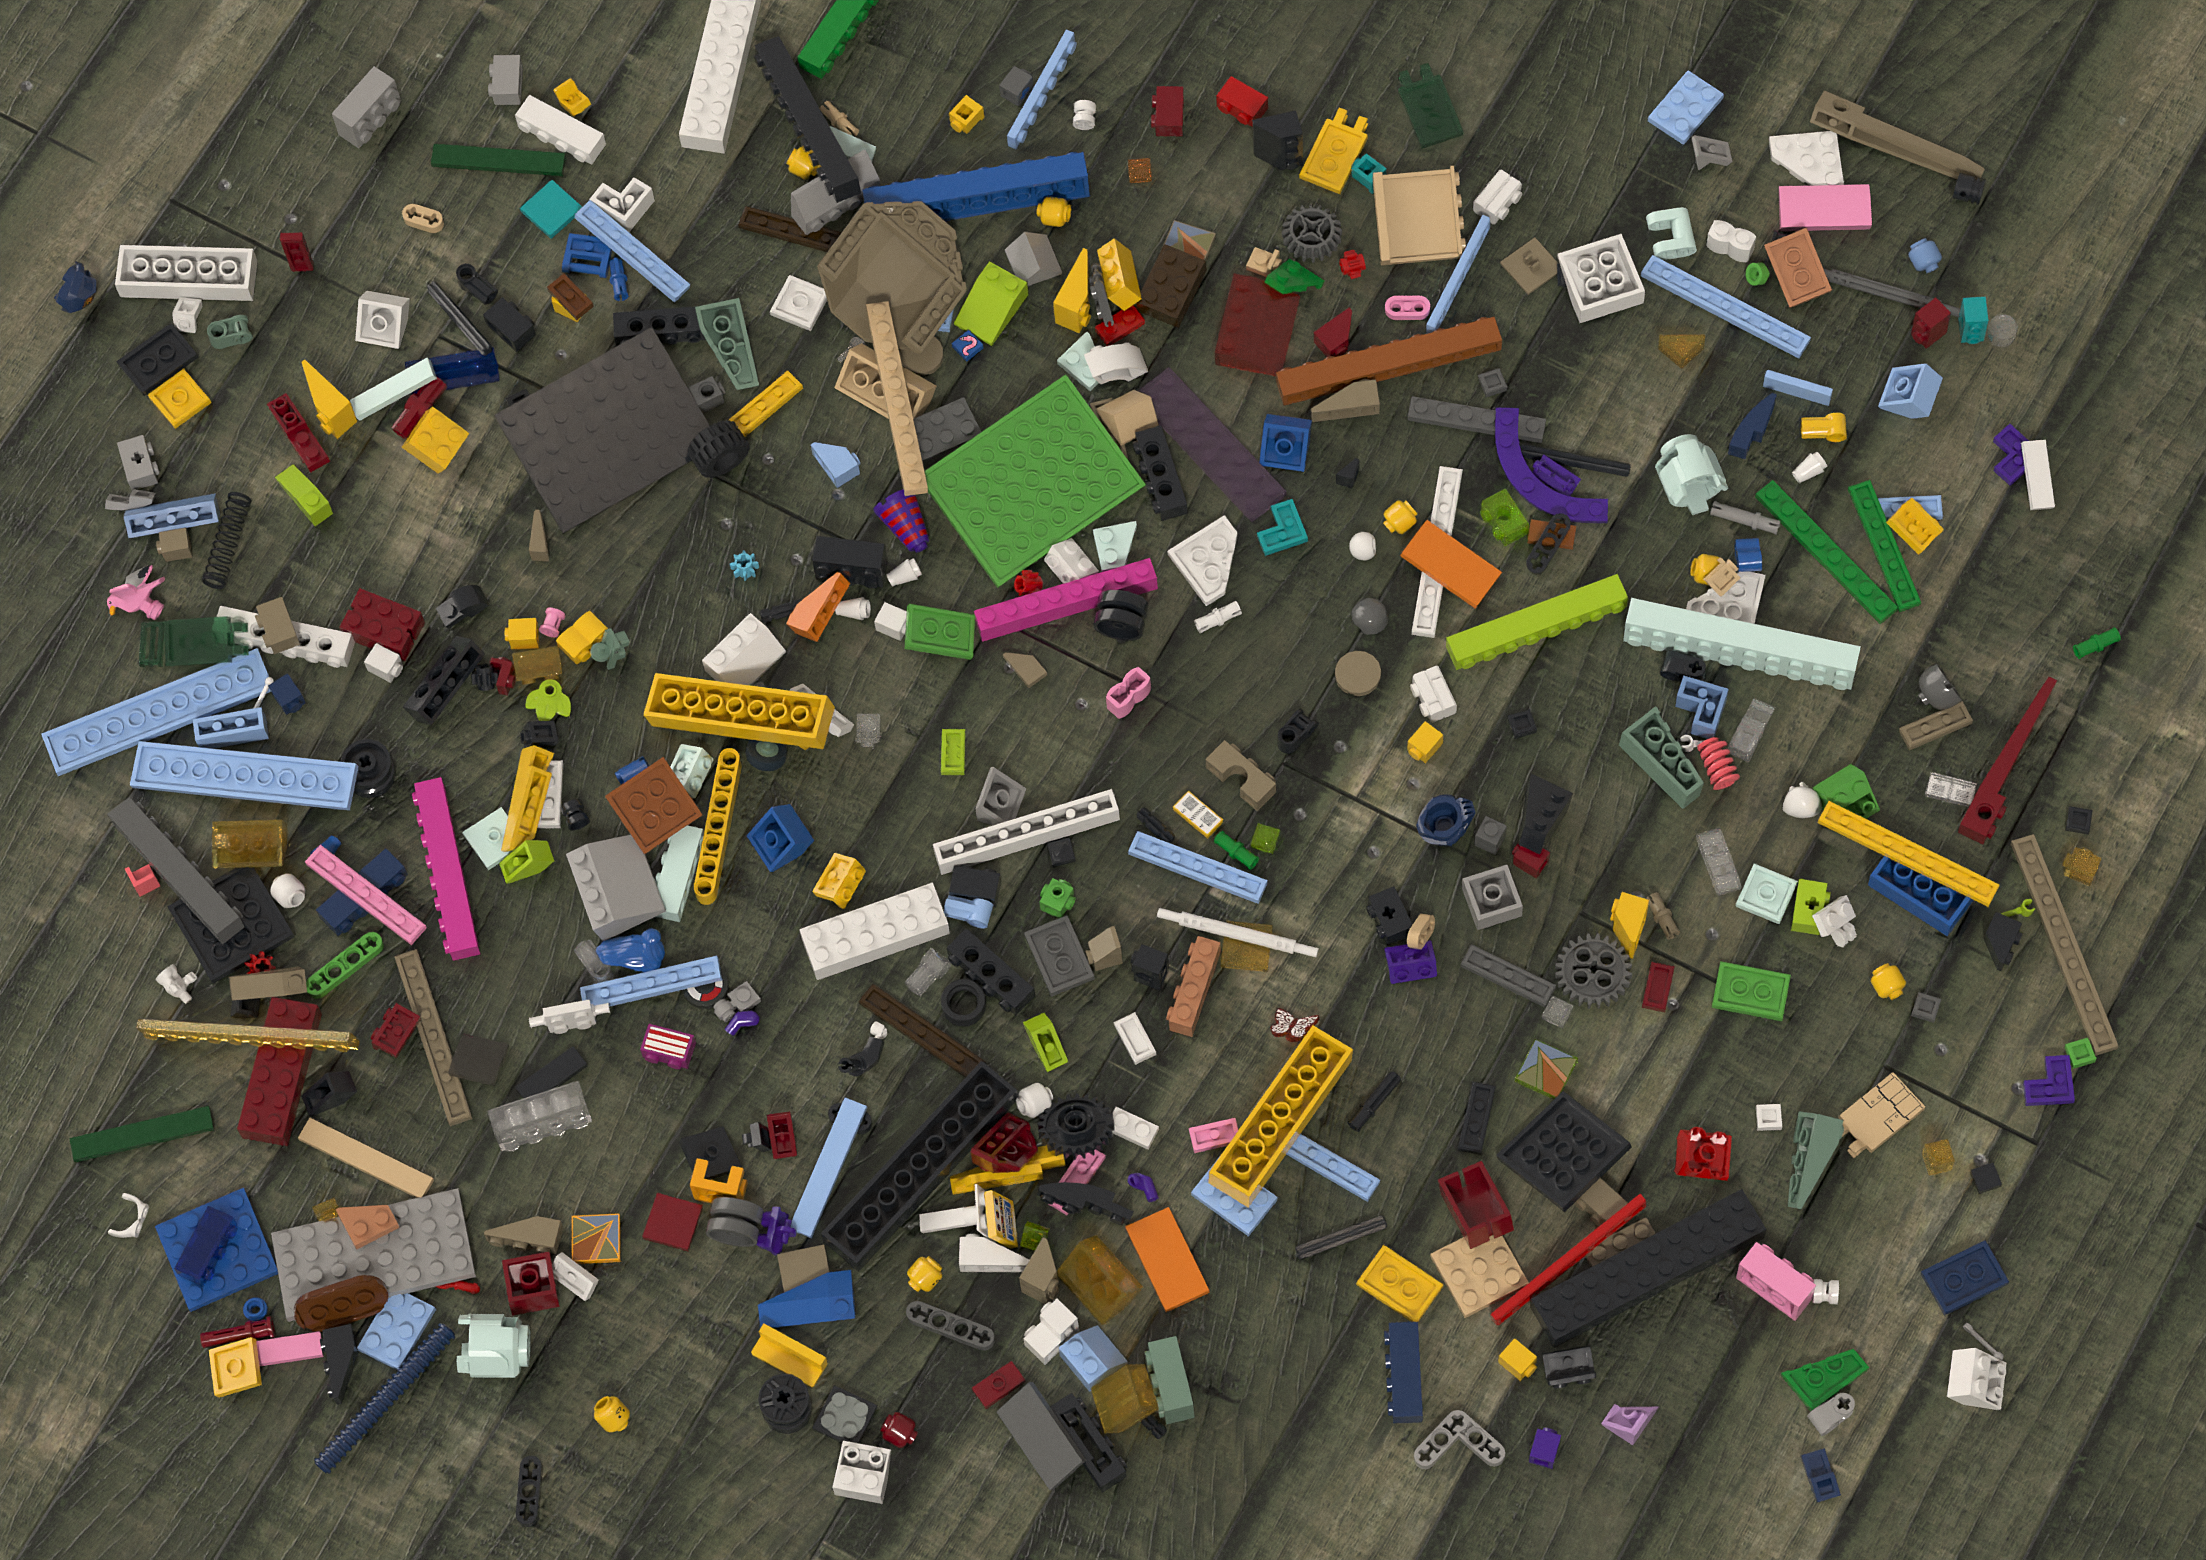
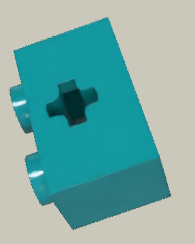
M1986 297L1962 299L1958 317L1961 343L1977 344L1984 341L1988 325Z

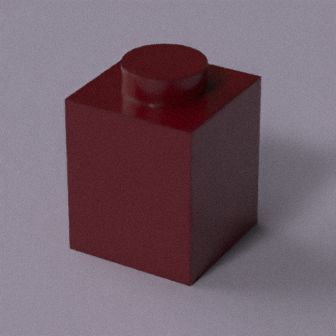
M1519 843L1512 852L1514 856L1513 865L1536 879L1550 859V852L1546 849H1543L1539 855L1520 846Z

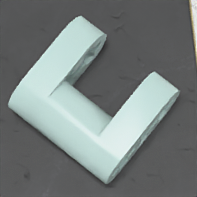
M1683 207L1655 211L1646 216L1649 230L1657 231L1671 228L1674 238L1654 244V256L1661 260L1690 256L1697 251L1688 209Z

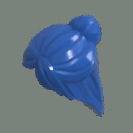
M651 928L642 934L603 941L596 948V953L606 965L622 966L635 971L648 972L659 969L665 955L664 945L660 941L661 935L659 931Z

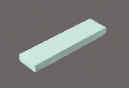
M425 358L351 399L356 418L360 421L437 379L431 361Z

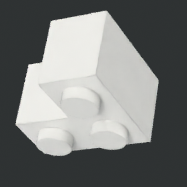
M636 178L630 181L621 194L602 183L590 198L593 203L628 232L632 230L655 201L652 188Z
M1058 1299L1053 1303L1048 1302L1040 1311L1041 1322L1037 1326H1031L1024 1334L1025 1346L1044 1365L1059 1352L1061 1345L1079 1333L1078 1318Z

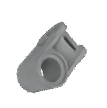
M1840 1393L1812 1410L1807 1417L1820 1435L1824 1436L1852 1415L1855 1401L1850 1394ZM1839 1402L1843 1405L1847 1403V1410L1844 1408L1839 1409Z

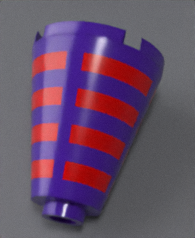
M904 489L885 498L886 502L884 505L879 502L873 508V511L910 552L915 550L916 553H919L928 547L927 543L930 540L916 495L905 496Z

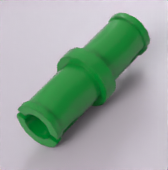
M2113 627L2099 635H2091L2090 639L2074 645L2073 652L2078 659L2095 651L2101 652L2104 647L2120 641V634Z
M1224 831L1219 832L1215 837L1214 843L1228 852L1229 857L1232 859L1236 858L1250 870L1257 865L1259 857L1247 850L1242 842H1236L1225 834Z

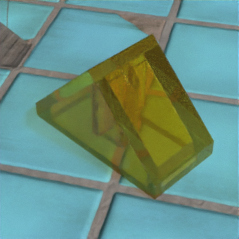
M1659 335L1658 349L1678 367L1683 369L1704 349L1705 335Z

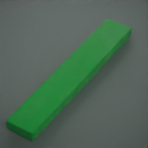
M1867 480L1848 487V492L1894 602L1898 607V611L1902 612L1921 605L1919 595L1890 526L1886 523L1887 519L1871 481Z

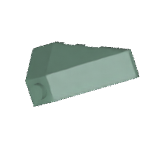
M736 298L695 307L700 331L736 390L759 386L740 299Z
M1799 1111L1793 1143H1797V1153L1792 1156L1791 1164H1794L1795 1174L1790 1178L1788 1207L1802 1209L1839 1144V1139L1843 1136L1844 1120Z

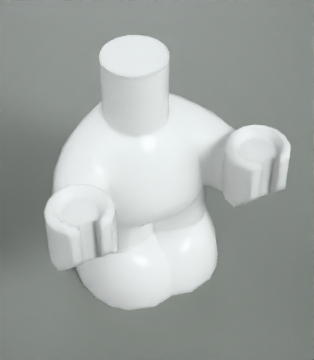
M172 964L158 975L156 981L164 986L167 993L173 997L180 998L187 1004L192 1000V997L186 991L187 987L197 979V976L191 971L181 978L177 973V968Z

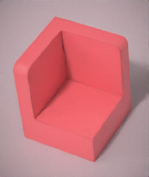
M149 864L134 872H131L129 867L125 868L139 897L160 887Z

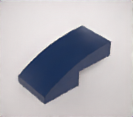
M1825 1448L1800 1455L1816 1501L1821 1502L1841 1496Z

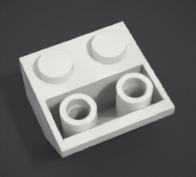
M1977 1348L1953 1350L1947 1397L1963 1405L2001 1410L2007 1363Z
M843 1441L833 1483L834 1494L883 1504L888 1481L891 1450Z

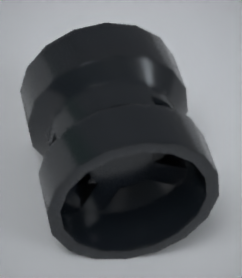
M581 799L570 800L560 808L563 816L567 818L566 824L571 831L582 829L590 823L588 814L583 811L585 807Z

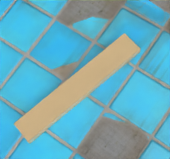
M309 1118L298 1137L299 1141L416 1198L425 1196L434 1182L432 1177L312 1118Z

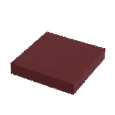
M657 1193L642 1236L643 1239L689 1252L703 1205Z

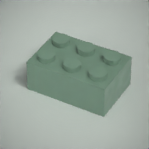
M1173 1336L1148 1342L1149 1350L1145 1351V1360L1148 1372H1153V1374H1150L1154 1395L1159 1394V1397H1156L1159 1417L1165 1418L1166 1425L1194 1418L1193 1401L1177 1337Z

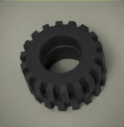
M726 420L702 430L690 442L687 453L702 476L714 478L738 466L748 455L750 444L736 423Z

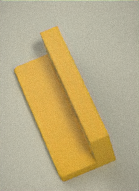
M763 1323L759 1330L760 1338L751 1352L752 1355L786 1374H792L800 1378L804 1384L813 1388L828 1365L826 1357Z

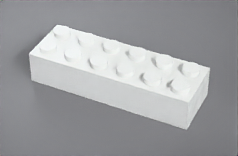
M120 245L115 286L120 297L167 299L186 297L203 300L253 301L257 258L253 249Z
M933 883L799 929L817 980L950 934L948 922Z

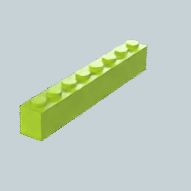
M1618 574L1446 637V648L1456 670L1461 668L1469 669L1477 662L1493 660L1501 653H1512L1520 646L1526 644L1533 645L1547 636L1555 637L1563 630L1569 628L1571 630L1576 629L1590 620L1592 622L1598 621L1609 613H1619L1627 607L1628 596Z

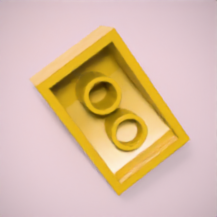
M1085 248L1082 249L1053 302L1055 323L1077 333H1080L1083 326L1087 327L1091 318L1089 314L1088 251Z
M303 360L301 363L318 412L316 416L322 423L320 427L326 434H332L338 439L357 422L351 403L306 360Z

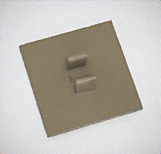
M1533 238L1500 262L1501 266L1527 295L1557 275L1558 262L1536 238Z

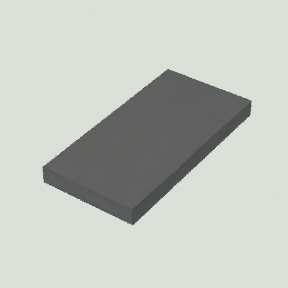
M1033 1382L1027 1383L997 1411L1049 1490H1054L1086 1461Z

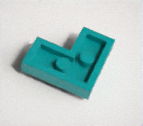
M1293 499L1272 505L1271 511L1277 526L1257 532V537L1265 556L1308 542L1307 534Z

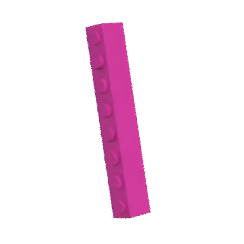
M1150 558L975 610L976 625L982 642L1096 608L1099 595L1103 591L1122 590L1139 595L1158 589L1157 577Z
M441 777L414 783L416 792H412L414 805H419L420 813H416L418 825L424 828L425 834H421L423 847H428L429 855H425L428 869L432 868L433 876L429 878L432 890H437L438 897L434 898L436 910L441 911L442 918L438 919L441 932L446 933L447 939L443 940L446 954L450 953L453 961L479 955L480 949L445 785Z

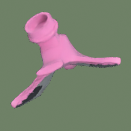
M152 565L145 566L126 576L124 585L110 589L111 595L107 599L110 615H114L116 607H119L129 613L143 610L147 618L156 620L161 614L164 604L160 603L159 600H152L149 596L153 588L165 581V577L146 584V580L153 570Z

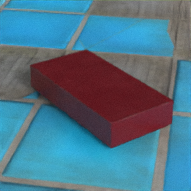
M1651 962L1642 1008L1665 1013L1675 966Z

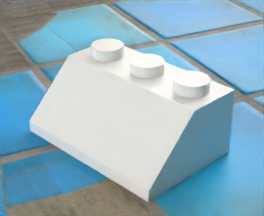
M750 613L702 662L705 671L716 681L752 686L786 651L770 630Z

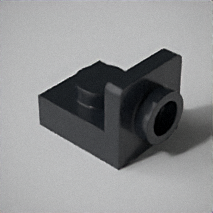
M528 721L520 732V741L524 744V748L533 745L556 746L558 736L555 722Z

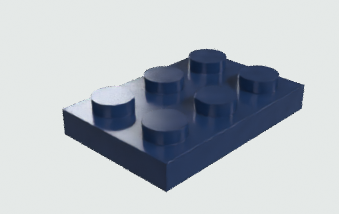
M1986 1240L1921 1271L1922 1278L1944 1316L2009 1283Z

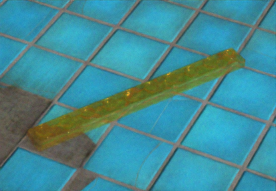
M138 1019L136 1028L143 1036L151 1040L163 1037L171 1041H178V1039H186L190 1042L207 1040L214 1044L226 1041L234 1045L249 1043L259 1047L263 1046V1044H270L277 1048L289 1045L297 1049L313 1047L322 1051L327 1050V1048H334L341 1052H348L349 1049L358 1050L360 1042L350 1032L145 1019Z

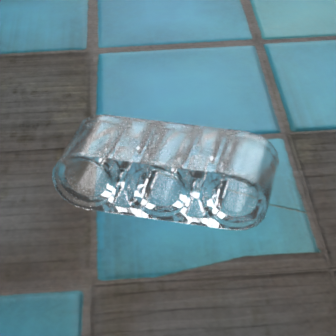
M1715 828L1696 834L1701 855L1717 896L1740 890V879L1721 829Z

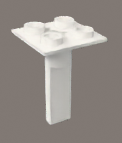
M975 1184V1206L919 1214L920 1232L928 1233L977 1225V1231L996 1243V1241L988 1237L984 1198L986 1191L978 1184Z

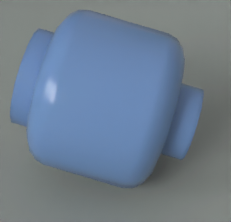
M1925 238L1910 246L1911 250L1908 256L1916 271L1925 270L1926 273H1930L1939 268L1937 263L1941 261L1942 255L1934 241H1927Z

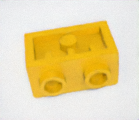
M834 853L812 892L817 897L834 901L839 908L845 909L866 870L855 858Z

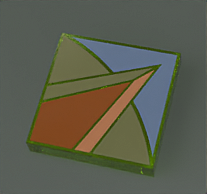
M1535 1039L1515 1077V1082L1554 1100L1564 1090L1578 1062V1058Z

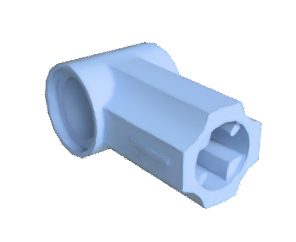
M949 895L945 902L944 914L946 917L967 921L973 927L987 928L993 904L984 899L976 898L972 901Z

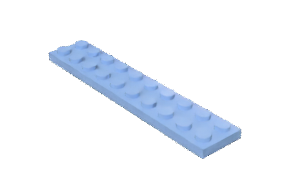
M258 648L42 733V737L55 771L60 776L136 746L139 741L146 742L193 723V719L209 717L259 697L265 686V679L269 675Z
M139 741L130 786L138 789L350 811L359 766L356 763Z

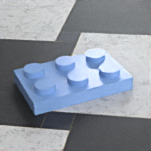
M1687 71L1648 116V122L1684 145L1721 102L1724 94L1695 74Z
M1210 1168L1192 1190L1191 1195L1249 1237L1276 1203L1277 1196L1263 1187L1248 1208L1208 1183Z
M408 1293L391 1296L381 1312L375 1316L357 1347L358 1351L396 1370L402 1368V1363L406 1362L436 1311L435 1307Z

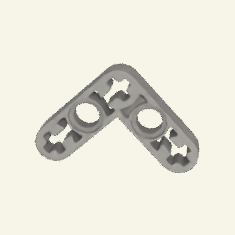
M1461 1410L1452 1411L1414 1452V1462L1421 1469L1431 1468L1458 1439L1489 1466H1499L1505 1459L1504 1447ZM1453 1418L1457 1420L1462 1418L1463 1426L1457 1425L1452 1431L1455 1435L1452 1436L1448 1429L1453 1426ZM1474 1432L1480 1433L1483 1437L1480 1444L1471 1443L1469 1441L1470 1434ZM1445 1434L1448 1437L1447 1444L1443 1446L1437 1445L1434 1441L1435 1436ZM1487 1441L1490 1442L1488 1444V1448L1491 1451H1499V1459L1495 1457L1492 1459L1489 1458L1490 1452L1486 1448H1484ZM1430 1443L1433 1449H1435L1429 1455L1430 1461L1424 1460L1421 1462L1420 1453L1426 1454L1430 1450L1428 1445Z

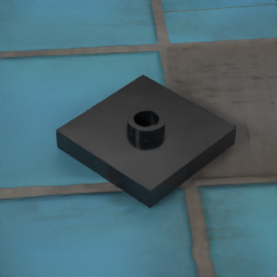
M723 1126L681 1138L679 1141L692 1172L694 1171L697 1158L708 1161L704 1179L711 1180L730 1174L732 1166L742 1168Z

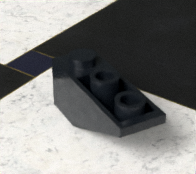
M351 1324L324 1329V1338H320L322 1352H326L327 1361H323L325 1374L330 1375L331 1381L330 1384H327L329 1398H333L337 1405L343 1402L358 1356L355 1330Z

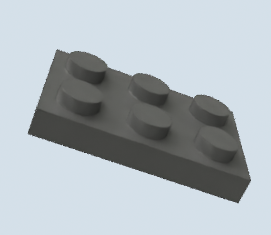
M1068 916L1024 932L1025 939L1051 997L1095 979Z

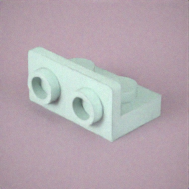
M684 744L680 745L670 767L691 798H696L701 789L702 783L711 768L713 758L703 748Z

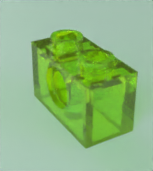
M1506 489L1482 501L1481 517L1485 523H1490L1493 528L1492 533L1497 541L1501 540L1504 546L1529 533V523ZM1505 516L1508 520L1501 521L1498 517Z

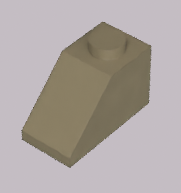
M1115 926L1109 927L1088 942L1089 950L1085 951L1089 965L1093 964L1095 971L1123 963L1121 945Z

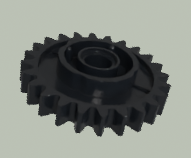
M1076 1093L1074 1098L1067 1094L1066 1100L1058 1097L1057 1104L1051 1102V1108H1046L1044 1115H1039L1038 1133L1039 1139H1042V1145H1047L1048 1152L1054 1150L1055 1156L1063 1153L1064 1159L1069 1155H1072L1074 1160H1076L1078 1155L1085 1159L1087 1153L1094 1156L1095 1149L1103 1151L1102 1144L1109 1145V1138H1113L1115 1127L1110 1108L1105 1107L1104 1101L1098 1103L1097 1097L1089 1100L1088 1094L1083 1098H1080L1078 1093Z

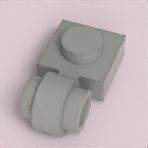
M746 981L727 994L731 1002L725 999L718 1001L714 1005V1013L720 1020L728 1022L736 1014V1009L739 1012L748 1011L760 1003L761 1000Z

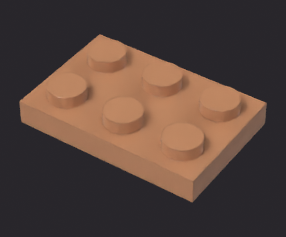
M1807 228L1764 245L1789 308L1832 291Z

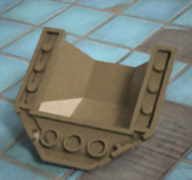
M913 201L912 203H864L817 265L831 313L865 342L873 343L866 304L888 301L898 349L921 354L967 289L961 274L963 267L960 252H957L955 240H957L956 231L922 201Z

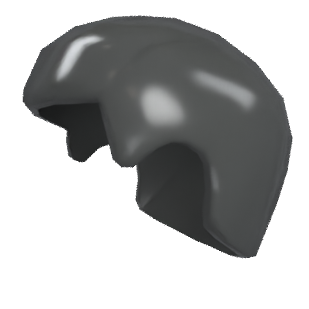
M1364 598L1357 602L1352 609V620L1355 626L1359 627L1364 634H1377L1384 630L1388 624V613L1383 603L1378 599Z

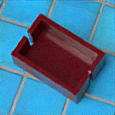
M359 588L350 605L352 611L348 609L339 626L340 630L352 633L356 643L373 649L377 643L400 655L401 660L405 662L414 646L412 639L417 640L425 624L422 613Z
M1482 1161L1462 1169L1465 1187L1463 1188L1458 1171L1438 1179L1441 1196L1470 1249L1489 1242V1237L1492 1235L1495 1239L1514 1231L1511 1214Z

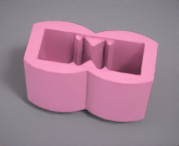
M1139 667L1130 670L1125 675L1123 682L1113 686L1107 693V709L1118 719L1128 715L1135 703L1142 701L1148 696L1151 690L1150 677Z

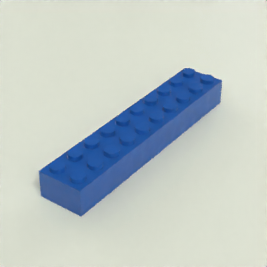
M1070 152L1057 157L1047 156L1039 160L1028 159L1022 163H1005L998 167H982L974 171H959L951 175L940 174L933 178H916L909 182H893L890 185L870 186L867 189H862L864 203L883 204L885 202L912 203L913 201H922L944 221L1037 206L1043 202L1045 197L1064 198L1066 200L1090 197L1088 174L1083 152Z

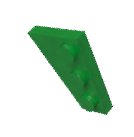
M1854 1349L1827 1357L1825 1360L1813 1364L1809 1363L1792 1371L1782 1372L1781 1376L1811 1412L1867 1372L1869 1366Z

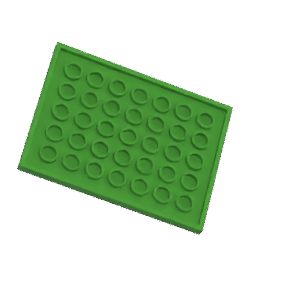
M1067 375L1052 383L924 471L929 494L997 588L1047 555L1052 545L1070 539L1146 485Z

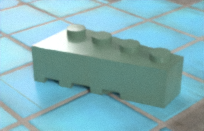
M1655 706L1622 732L1619 746L1684 809L1700 796L1704 783L1690 760L1683 754L1681 745L1678 741H1675L1670 733L1671 729L1666 722L1664 723L1658 708Z

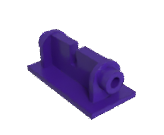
M1543 455L1540 461L1536 460L1533 465L1535 469L1532 473L1537 478L1566 496H1571L1581 481L1579 477L1546 455Z

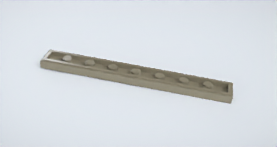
M415 949L397 955L395 960L412 1012L421 1017L417 1028L450 1126L471 1120L473 1118L418 951Z

